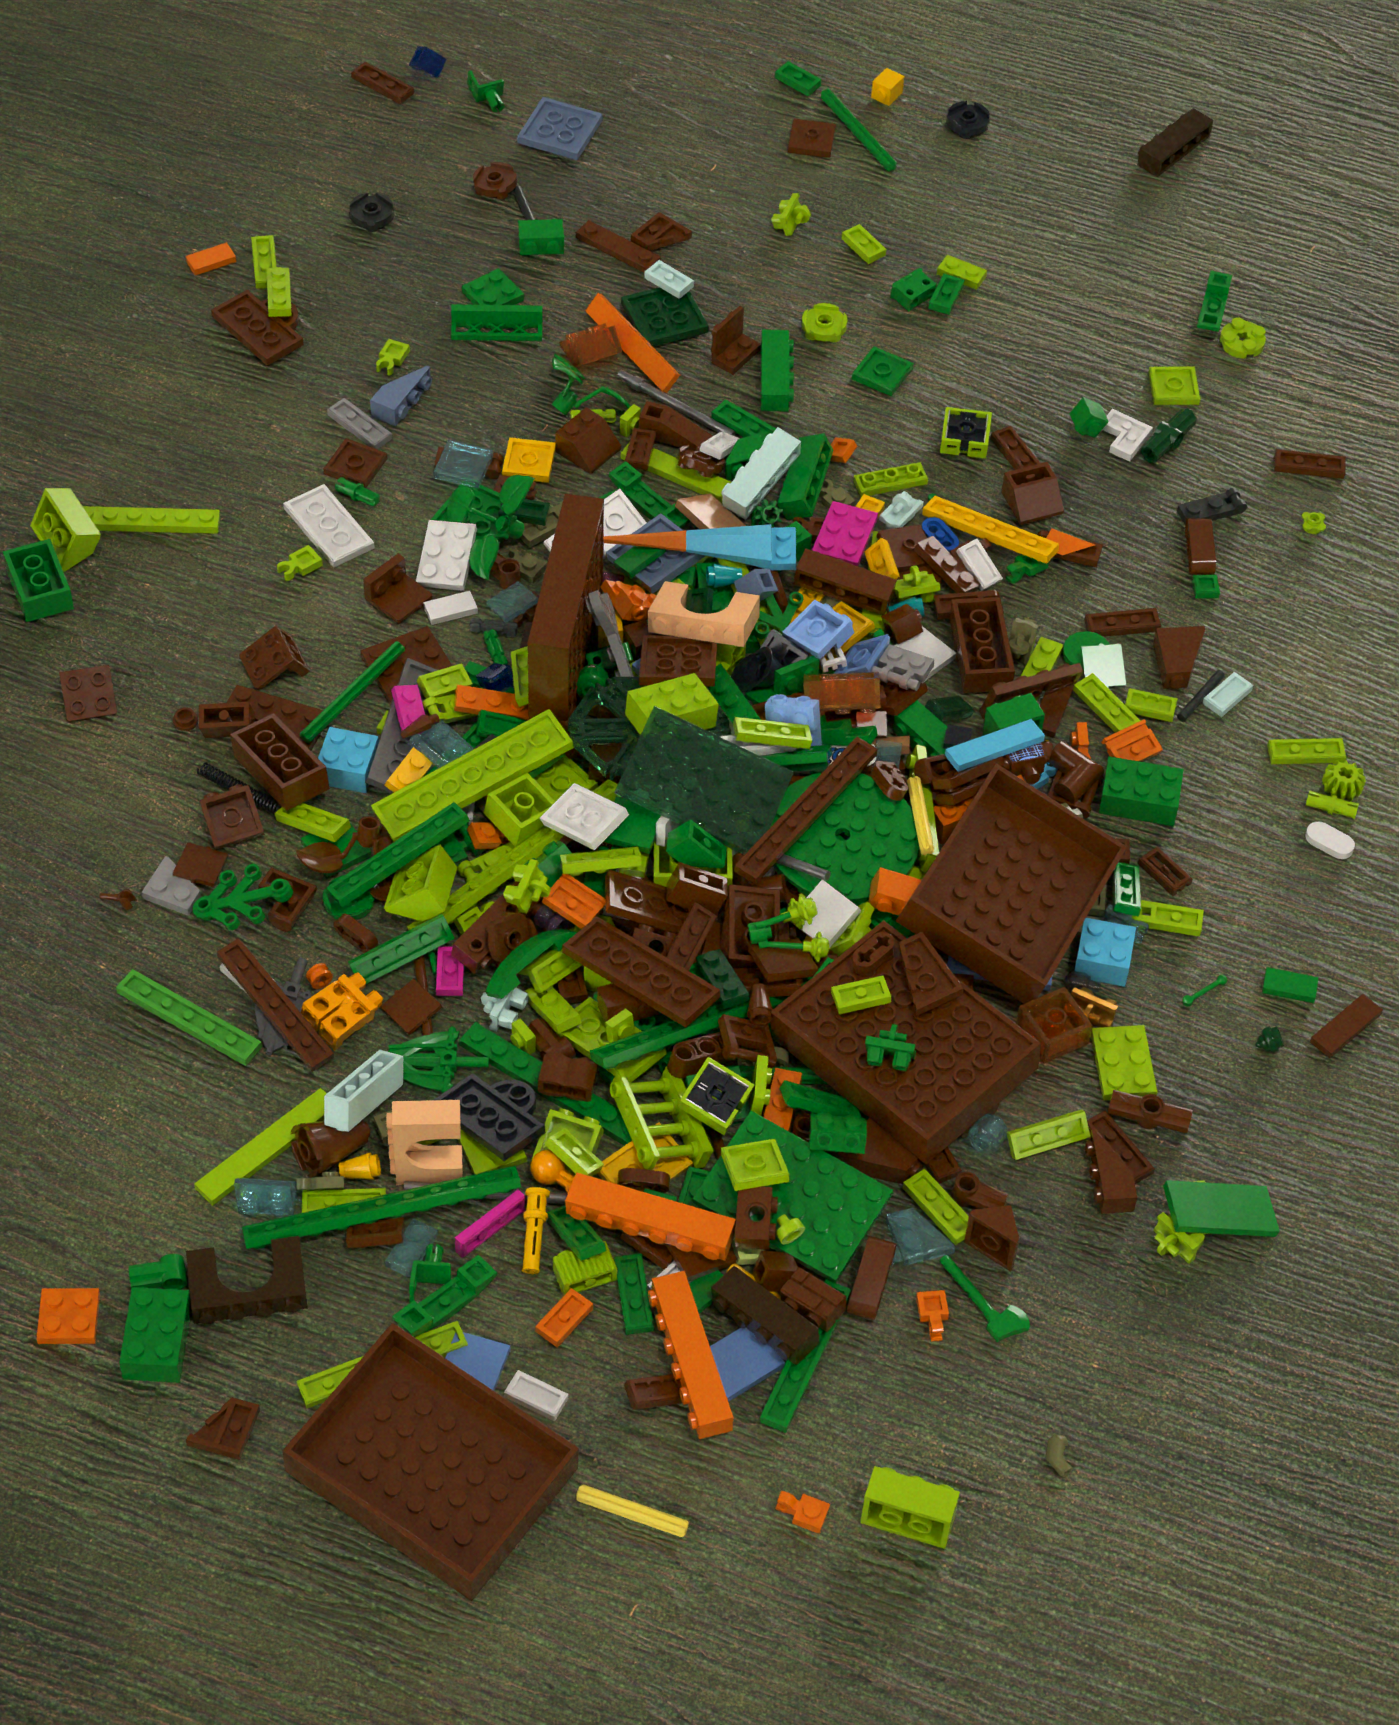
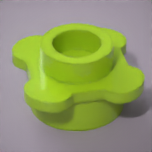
M1304 512L1302 514V519L1304 520L1302 527L1307 533L1318 534L1326 529L1324 524L1325 515L1323 513Z

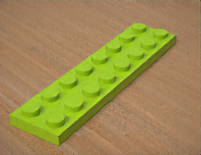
M548 709L372 804L371 807L392 841L395 842L451 803L455 802L462 809L525 773L573 749L574 744L554 714Z

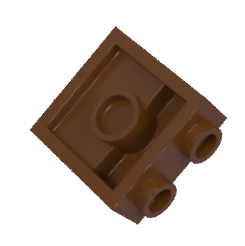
M234 785L227 792L220 794L212 792L206 794L203 797L204 799L199 800L215 850L265 835L249 785Z

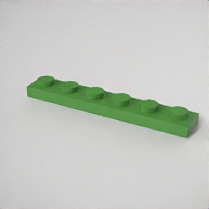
M134 969L116 986L119 995L245 1066L262 1048V1043L258 1039Z

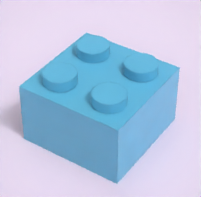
M329 727L318 757L327 768L329 787L361 793L367 792L369 784L365 783L379 741L378 736Z
M1085 918L1073 977L1125 987L1136 927Z

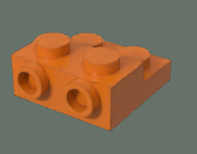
M605 580L600 586L604 593L609 594L614 608L622 619L633 622L648 619V610L657 595L652 593L645 594V591L640 586H632L620 581Z

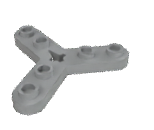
M599 590L588 593L589 599L585 600L588 610L593 615L596 626L601 625L608 638L610 647L607 648V652L611 662L616 661L618 671H615L619 685H624L626 689L636 686L619 636L616 615L609 594H600Z

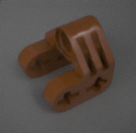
M876 761L870 775L881 791L890 799L901 801L904 798L908 803L910 801L908 784L895 763Z

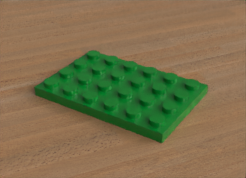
M750 1111L727 1147L770 1139L776 1140L789 1172V1182L764 1186L772 1187L773 1197H778L777 1214H772L771 1223H776L777 1231L780 1228L777 1219L786 1214L789 1220L799 1218L805 1227L803 1234L794 1241L782 1244L776 1236L775 1240H770V1247L778 1252L792 1255L799 1264L827 1280L837 1283L892 1197L893 1189L823 1150L809 1149L807 1141ZM720 1156L692 1200L694 1204L707 1211L736 1219L738 1191L734 1190L722 1156ZM754 1214L750 1217L752 1221H760L764 1218L761 1214Z

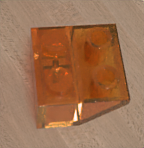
M606 323L586 328V332L582 330L565 335L566 340L559 342L574 367L622 352L615 326L607 327Z

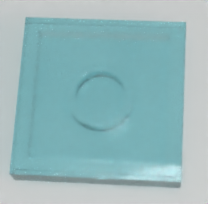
M448 439L433 472L434 478L479 488L493 458V450Z

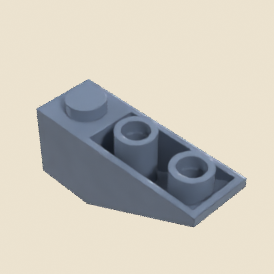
M425 366L383 385L370 400L371 417L396 426L401 419L406 417L408 410L413 404L418 403L423 392L430 388L432 384L430 366Z

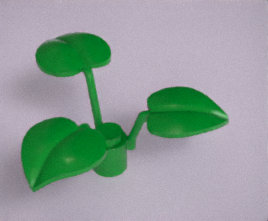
M554 354L552 359L553 369L566 372L569 381L552 405L565 416L573 406L578 408L582 403L601 392L616 398L627 409L631 407L620 394L604 386L576 401L578 396L570 388L575 379L582 385L583 381L580 377L583 380L585 377L565 358Z
M513 475L504 482L499 499L503 503L501 509L506 515L500 516L498 519L470 507L475 499V494L471 488L460 486L451 494L446 511L449 522L463 523L467 518L468 511L495 522V527L500 533L486 534L483 540L478 539L473 543L469 555V564L478 576L489 580L490 570L499 550L497 538L507 540L509 537L519 539L522 536L524 523L517 520V516L512 514L521 506L535 478Z

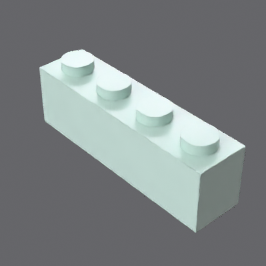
M778 427L772 434L769 433L764 439L762 447L751 454L747 465L740 467L735 479L724 486L721 493L722 506L746 520L753 512V506H758L761 499L768 494L801 454V441Z
M379 1050L324 1096V1125L334 1127L339 1131L349 1132L403 1085V1056Z

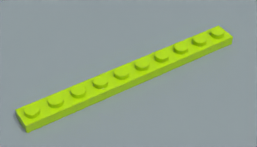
M610 780L605 781L592 791L614 802L616 796L621 797L625 794L621 785ZM544 826L452 893L448 898L445 912L443 913L447 923H453V920L464 911L475 907L483 897L494 893L498 886L514 878L513 871L516 864L524 865L532 858L537 859L543 854L542 850L547 844L552 841L557 842L564 835ZM432 918L425 921L415 920L407 928L410 930Z

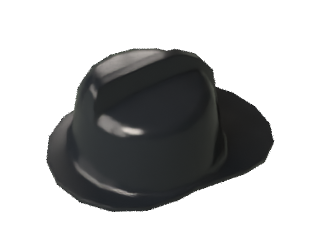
M761 647L738 662L731 677L742 693L756 686L766 688L774 684L775 670L784 666L773 656L769 647Z

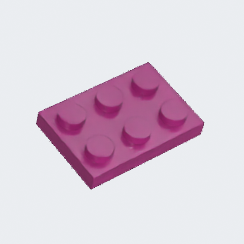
M832 501L812 551H817L832 558L859 566L877 522L878 513Z

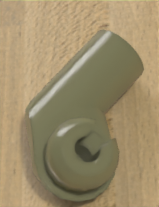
M1056 1434L1048 1440L1045 1457L1056 1472L1064 1478L1073 1470L1063 1458L1065 1446H1068V1440L1064 1435Z

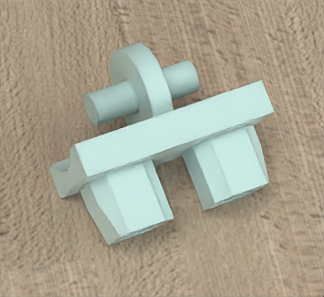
M903 491L893 498L891 505L880 515L879 520L886 524V530L903 527L923 507V501L916 500Z
M516 987L504 998L498 999L487 996L486 992H484L481 996V1002L485 1005L483 1008L484 1012L490 1013L489 1017L492 1023L489 1029L496 1032L500 1026L512 1029L511 1023L518 1019V1013L509 1009L513 1006L523 1010L528 1003V993Z

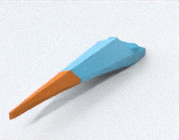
M770 524L604 536V543L688 552L770 570H796V527L771 528Z

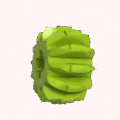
M1346 759L1343 763L1335 760L1333 765L1328 764L1322 777L1324 792L1331 793V796L1332 794L1337 795V797L1343 800L1347 798L1352 801L1355 796L1359 797L1366 783L1363 769L1357 768L1356 762L1349 764Z

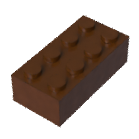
M1000 597L952 599L949 620L963 693L990 692L991 687L996 683L1012 682L1015 669Z
M274 713L230 734L234 757L286 811L330 789L326 766Z

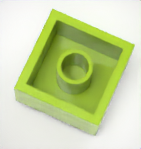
M527 772L489 793L483 813L517 847L545 826L540 817L555 801Z

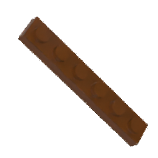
M239 938L217 951L219 960L311 1072L334 1058L333 1051Z

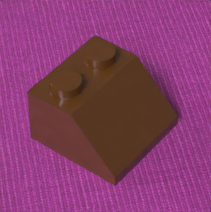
M587 407L555 432V452L589 474H592L621 450V444L605 419Z

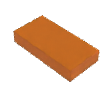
M227 242L185 256L186 263L195 276L236 262V256Z

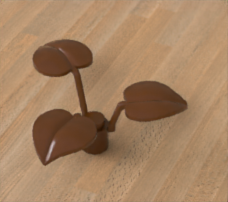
M365 816L359 820L358 832L353 833L352 839L343 853L332 843L317 842L297 850L296 854L299 860L309 869L319 873H333L342 868L343 863L341 859L346 858L356 840H358L362 847L370 848L373 846V852L376 855L379 853L378 841L389 835L377 816ZM395 873L370 888V894L374 898L386 902Z

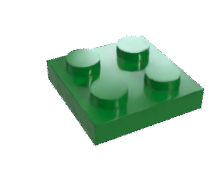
M499 268L462 285V293L474 305H516L524 301V293Z

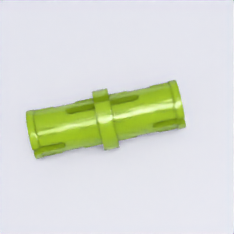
M1309 790L1305 806L1328 811L1327 814L1332 815V813L1355 819L1359 803L1339 799L1337 795L1332 794V796Z

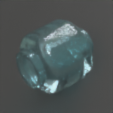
M986 1113L969 1129V1142L973 1149L979 1153H995L1007 1139L1008 1128L999 1116Z

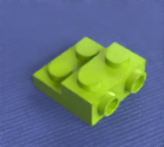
M559 1108L558 1111L550 1109L544 1124L546 1133L540 1136L532 1159L538 1152L550 1150L545 1146L548 1138L564 1128L595 1155L604 1130L596 1119L585 1116L582 1120L573 1117L574 1113L569 1110ZM565 1164V1166H566L565 1169L568 1170L569 1172H571L572 1174L576 1175V1174L573 1172V1170H571V1169Z

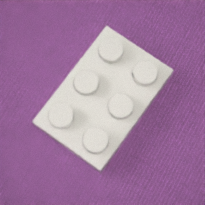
M429 520L416 582L422 587L464 591L470 566V550L475 542L477 532L476 524Z
M574 783L540 819L543 825L595 850L629 814L625 807Z

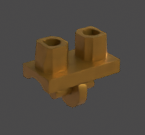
M1074 987L1065 1012L1080 1018V1024L1086 1026L1089 1022L1099 1027H1111L1118 1006H1116L1117 1002L1110 998L1102 1000L1094 996L1090 989L1085 987L1077 989Z

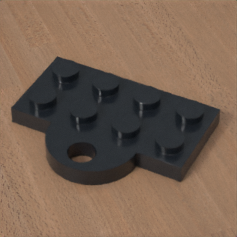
M472 1073L434 1099L460 1100L461 1130L504 1162L546 1133L545 1125L532 1116L536 1110L535 1092L530 1085L522 1081L503 1080L490 1086ZM516 1094H524L522 1097H513Z

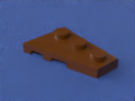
M923 932L899 942V952L917 1016L963 995V986Z

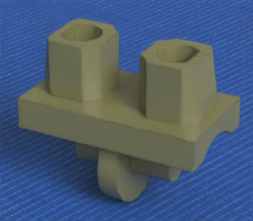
M1026 617L1023 619L1015 618L1009 638L1012 659L1018 660L1025 665L1032 655L1039 628L1035 620Z

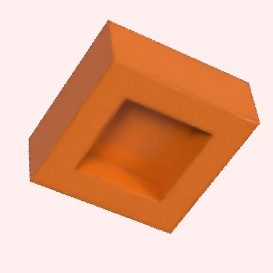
M836 437L831 443L833 453L830 461L846 463L857 448L855 441Z

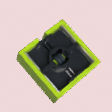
M946 407L940 453L959 455L960 452L967 453L968 457L986 459L992 412Z
M707 1057L681 1097L678 1108L725 1136L736 1119L738 1113L736 1109L739 1108L741 1110L752 1094L755 1085L710 1057Z

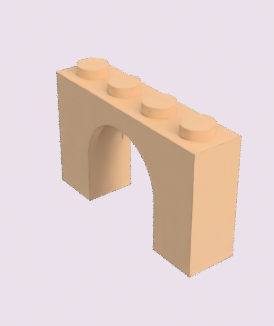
M664 582L648 610V632L744 647L759 618L760 595L735 592L730 604L724 610L711 614H700L686 609L687 584Z
M460 1100L392 1101V1112L387 1113L386 1122L390 1174H396V1185H404V1181L439 1183L463 1177L462 1145L427 1146L417 1143L432 1139H461Z

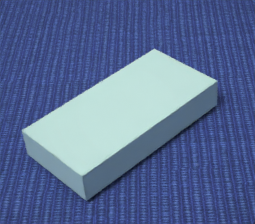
M1234 672L1204 697L1202 704L1222 717L1252 691L1253 684Z

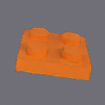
M42 1288L37 1343L95 1344L100 1301L99 1288Z

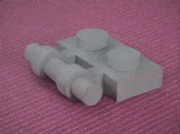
M889 644L878 661L879 667L874 666L871 675L878 677L879 681L885 683L890 681L898 684L902 689L908 690L910 688L917 691L920 682L924 683L934 667V659Z

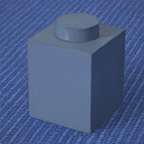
M754 569L734 582L737 592L760 595V601L778 591L770 569Z

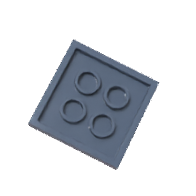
M543 97L518 134L517 143L578 160L601 124L602 114Z
M660 513L632 534L683 530ZM616 544L605 552L607 559L613 563L633 546ZM666 549L664 554L632 577V579L653 594L662 587L665 581L670 582L706 555Z

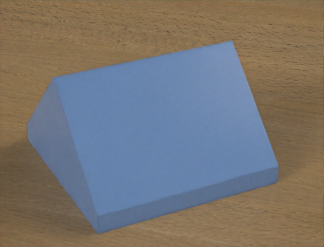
M888 634L854 644L845 656L847 666L842 667L840 664L832 678L838 682L841 679L858 687L872 685L876 677L871 675V671L874 666L879 667L878 661L890 643Z

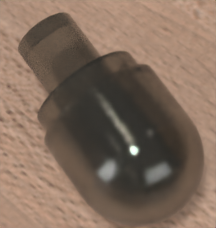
M1072 971L1064 978V986L1070 992H1072L1074 987L1077 989L1085 987L1099 993L1101 988V982L1091 980V976H1088L1086 973Z

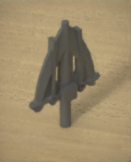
M298 958L290 982L286 981L284 987L280 986L279 981H275L300 1013L303 1002L313 996L310 990H306L303 993L300 992V982L308 963L304 958ZM255 1003L256 1023L259 1031L257 1039L263 1042L266 1048L265 1053L271 1056L274 1051L282 1047L287 1050L289 1047L288 1042Z

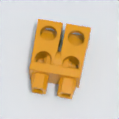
M359 972L349 977L343 974L337 981H334L302 1004L301 1014L316 1032L319 1030V1036L334 1051L355 1031L372 1021L375 1011L383 1002V997L375 990L366 996L361 992L366 987V981Z

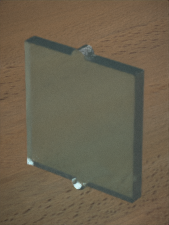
M517 581L507 589L501 590L499 594L485 603L487 607L507 623L516 616L524 614L527 609L538 603V598Z

